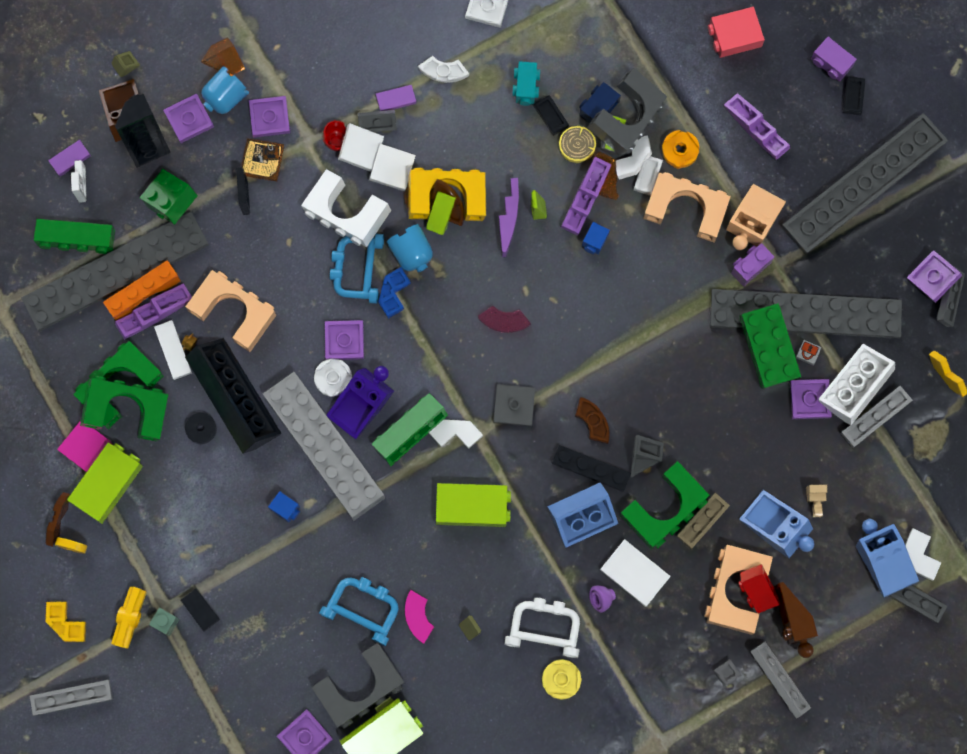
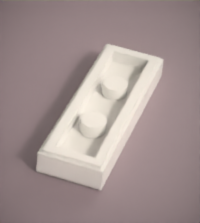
M173 321L155 326L156 334L173 379L176 380L192 374L190 366L185 359L186 355Z

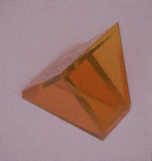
M228 37L211 45L201 63L217 71L223 66L228 69L227 73L230 76L245 69L234 45Z

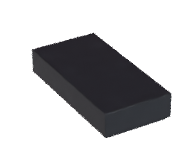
M846 77L842 113L862 114L865 78Z
M550 95L534 103V108L553 136L569 127L568 122Z
M197 588L180 600L204 632L220 620Z

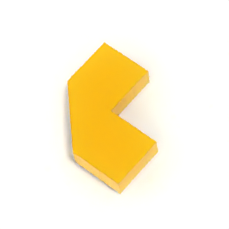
M936 351L931 352L929 356L933 367L949 388L961 397L967 395L963 379L951 372L947 359Z
M46 602L45 622L64 642H85L86 622H67V602Z

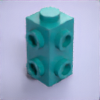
M519 61L518 68H514V79H517V85H513L512 96H516V103L529 106L534 104L535 98L539 97V87H536V80L540 81V69H537L536 62Z

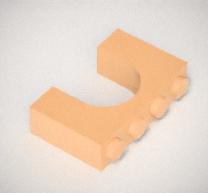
M659 173L643 219L661 225L669 203L677 197L689 196L696 199L703 209V220L697 237L715 243L731 196H728L724 191L710 190L706 185L692 184L688 179L682 178L680 180L674 178L670 173Z
M212 270L185 307L188 312L204 322L214 306L221 300L233 298L243 302L247 308V315L232 338L235 343L251 352L276 317L274 307L267 302L264 304L258 300L259 297L254 293L243 291V287L239 283L228 281V277L222 272L218 271L216 273Z
M726 545L724 549H721L718 560L721 561L720 568L716 567L714 574L716 585L711 587L709 598H712L711 605H707L704 617H707L706 623L753 635L756 630L759 614L733 606L726 597L725 585L731 575L746 571L760 564L763 565L767 575H769L773 557Z

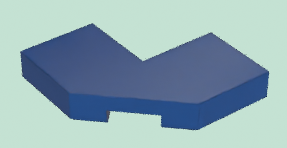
M401 267L384 277L378 303L388 319L404 310L402 303L395 293L411 284Z

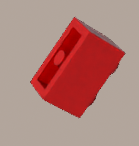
M762 564L740 573L741 581H739V586L742 592L747 593V601L751 608H755L757 613L779 605L778 594Z

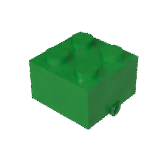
M162 169L140 196V199L150 210L157 213L156 215L162 220L165 218L175 225L198 195L189 184Z

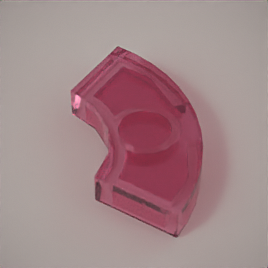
M491 306L478 316V319L485 326L503 333L518 332L531 326V323L520 309L505 313Z

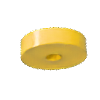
M57 537L55 546L73 552L85 554L87 550V545Z

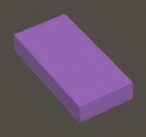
M412 85L376 93L380 111L394 110L416 104Z
M78 140L48 161L61 177L75 167V161L81 160L83 162L91 155L82 142Z

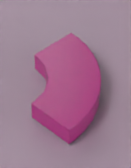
M410 590L405 604L406 621L412 634L421 643L425 644L434 629V626L428 622L425 615V606L428 600Z

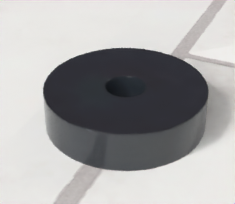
M196 413L188 418L185 424V432L192 442L206 444L215 437L217 426L210 415ZM199 426H204L203 431H198Z

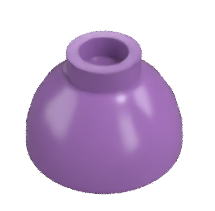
M598 585L590 589L589 597L594 609L600 613L609 609L612 601L616 598L613 589Z

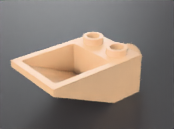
M753 184L726 229L736 235L733 239L734 248L743 250L747 247L748 242L756 247L763 243L786 201Z

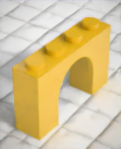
M414 168L410 170L408 175L409 219H428L430 214V191L434 188L436 180L439 179L456 187L462 193L465 221L484 220L486 216L485 172H480V170L463 172L460 169L443 171L440 168L432 170Z

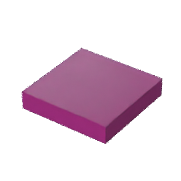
M80 421L57 450L87 472L108 442L110 444L113 443L95 429L80 426Z

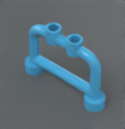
M376 233L367 246L363 291L344 290L341 287L345 246L348 243H353L350 240L351 238L346 236L339 241L337 251H332V262L336 263L335 269H330V280H334V290L342 297L369 299V303L377 304L378 288H371L374 252L375 249H383L384 234Z
M361 577L360 581L355 578H345L340 581L327 607L322 606L319 614L333 620L337 613L374 631L372 640L386 646L389 638L386 636L399 610L397 601L388 595V589L382 586H378L376 589L370 586L372 582L364 577ZM346 586H354L360 591L368 593L391 606L383 626L337 605Z

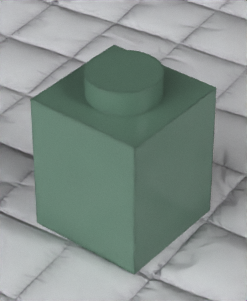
M159 607L149 625L170 637L180 619Z

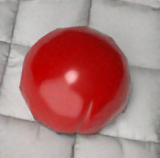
M334 120L325 126L322 138L324 144L330 150H341L347 129L344 122Z

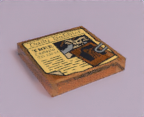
M247 139L242 162L246 176L278 182L284 144Z

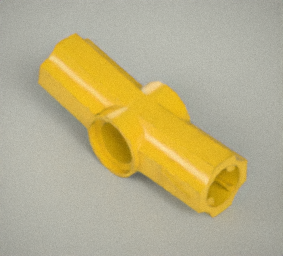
M136 587L129 588L125 602L120 607L116 616L117 626L111 644L129 649L134 629L137 628L140 622V611L147 593L146 591Z

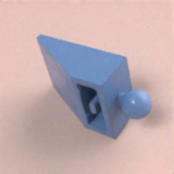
M765 490L759 494L740 517L742 523L787 558H790L798 547L804 552H809L814 548V541L808 536L813 530L809 519Z
M866 519L862 524V529L866 534L870 535L859 539L856 548L882 596L887 597L919 582L904 541L895 525L892 524L877 531V522L873 519ZM886 540L889 544L884 545L883 542Z

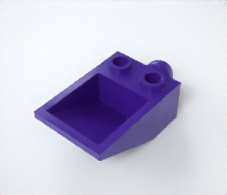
M378 366L373 374L366 368L358 370L326 415L354 439L359 437L394 393L393 389L382 382L389 376L388 369L384 366Z

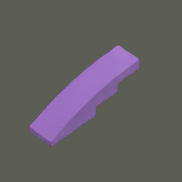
M738 93L724 104V107L734 119L774 159L777 160L790 149V144L777 134L776 129L763 119V114Z
M594 157L561 228L575 235L580 233L584 221L606 179L611 164Z
M511 178V196L505 197L506 215L499 216L502 257L507 256L517 222L519 201L518 178Z
M183 283L150 299L149 303L134 309L132 314L115 321V325L125 340L188 304L192 296Z

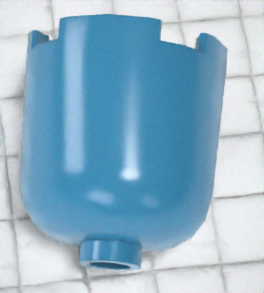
M224 66L207 82L201 92L202 98L205 101L203 105L210 112L214 110L219 114L229 112L249 94V91L245 90L246 87L235 75L231 77L227 73L228 69Z
M416 224L405 229L407 233L402 236L394 235L387 243L403 270H417L419 273L428 268L427 263L431 261L433 251L422 228Z

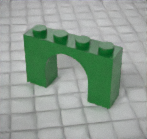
M130 341L121 344L117 349L118 352L113 357H108L103 362V366L99 370L93 371L89 376L90 379L95 378V376L105 377L107 381L113 374L127 371L136 375L149 389L164 377ZM89 380L81 383L73 394L83 405ZM110 403L106 407L103 423L108 430L122 417Z
M95 376V378L89 380L80 426L100 430L103 427L106 407L109 401L117 396H126L134 400L141 411L137 438L155 442L160 440L168 394L163 393L161 389L153 388L152 391L146 390L142 385L133 384V387L125 385V382L119 380L109 382L106 381L107 378Z
M678 461L662 476L680 499V510L675 517L669 520H657L651 517L636 500L619 515L651 550L654 547L658 549L666 542L664 538L668 534L674 535L680 529L678 525L683 520L687 523L694 516L692 512L696 508L702 509L708 503L706 499L710 495Z

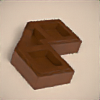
M63 492L54 505V516L52 522H49L46 532V545L53 547L57 537L60 536L61 520L69 506L67 499L70 494Z

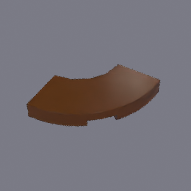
M437 179L431 198L435 199L438 191L455 197L449 222L462 226L465 214L460 197L451 186Z
M580 397L575 417L582 419L587 425L590 432L589 440L608 444L609 426L606 418L594 403Z

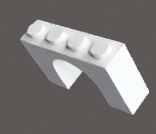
M326 169L301 205L305 211L304 214L312 220L316 218L326 228L332 227L338 235L342 237L346 235L351 238L350 240L358 246L362 244L367 247L391 212L388 203L372 195L361 212L349 219H341L332 214V206L345 187V183L340 176Z

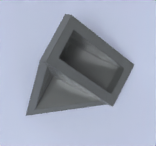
M640 435L635 436L630 478L656 463L662 462L664 443Z

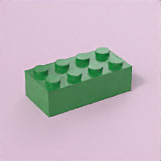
M779 303L739 315L761 389L801 377Z

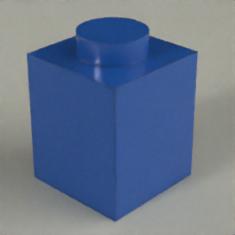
M593 222L582 243L584 250L590 254L596 253L599 255L609 236L610 230Z
M280 491L268 506L272 512L288 523L291 519L294 521L300 513L299 504Z

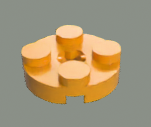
M673 131L666 136L663 142V158L676 169L692 165L699 154V142L690 132ZM676 146H684V153L677 152Z

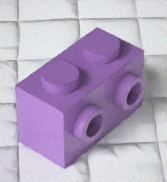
M827 37L811 58L817 67L823 68L832 79H837L839 82L851 70L857 60L830 37Z
M762 243L758 247L755 245L751 247L744 259L740 257L733 264L734 268L731 274L743 287L770 265L774 259V256Z

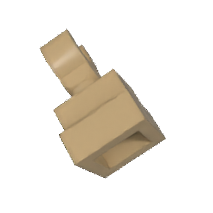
M809 485L806 487L807 502H813V517L823 516L821 502L826 501L827 485Z

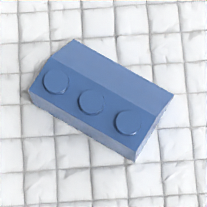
M601 483L547 506L565 547H569L618 524L609 495Z

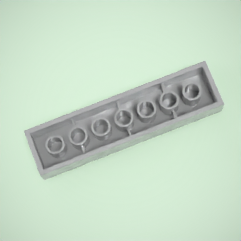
M295 372L263 393L268 404L353 521L385 499L380 488Z

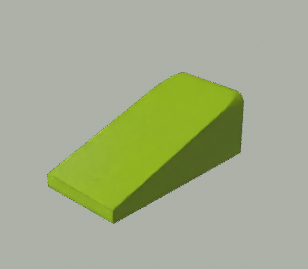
M532 190V218L534 220L546 219L545 200L536 190Z
M437 192L427 222V230L440 235L445 233L455 203V197Z

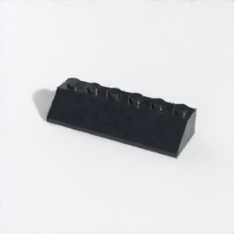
M144 94L134 95L128 101H125L115 127L136 168L171 153Z
M224 338L197 345L185 357L242 454L256 450L282 434Z

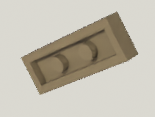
M715 493L708 500V503L699 510L677 535V538L692 549L730 505Z

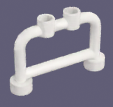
M534 598V602L524 601L518 604L514 611L510 636L505 637L504 645L520 647L522 639L564 647L563 656L578 658L579 649H576L580 618L574 610L566 608L565 603L554 601L553 605L545 604L546 600L542 598ZM532 609L538 612L569 616L572 619L569 640L519 631L523 610Z

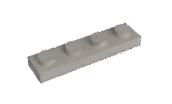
M899 386L840 434L854 448L913 400Z
M764 642L751 651L755 661L761 666L766 677L772 682L796 719L807 712L811 707L767 643Z
M110 680L30 696L33 716L113 700Z

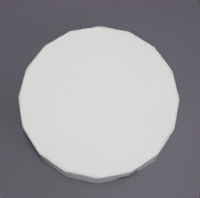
M327 359L321 362L316 368L314 375L317 389L323 395L329 397L340 396L352 379V372L349 366L342 360Z

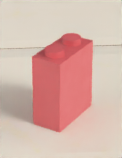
M754 7L711 17L710 24L708 25V32L714 38V50L718 52L720 58L760 48L765 40Z

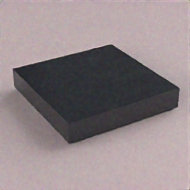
M237 167L239 206L243 215H250L248 179L244 168Z

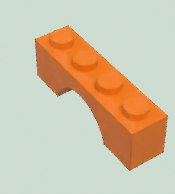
M167 260L103 303L115 321L132 314L133 310L149 296L158 292H165L181 282V280Z

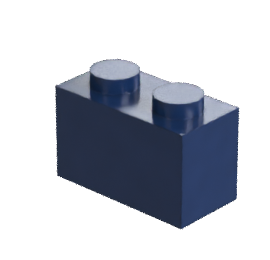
M603 82L600 87L597 85L592 90V96L588 100L585 99L580 104L579 116L590 123L595 115L603 109L611 113L620 102L621 95Z

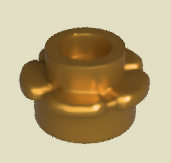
M194 334L184 337L181 343L184 346V351L188 350L191 352L198 340V338L193 336Z

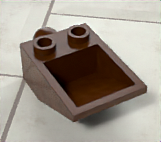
M134 79L99 90L108 125L115 142L122 140L115 125L125 101L139 94Z
M784 582L778 583L774 588L779 598L778 607L784 629H782L783 638L785 641H788V645L800 642L798 654L803 658H809L812 656L814 649L807 640L818 636L813 616Z

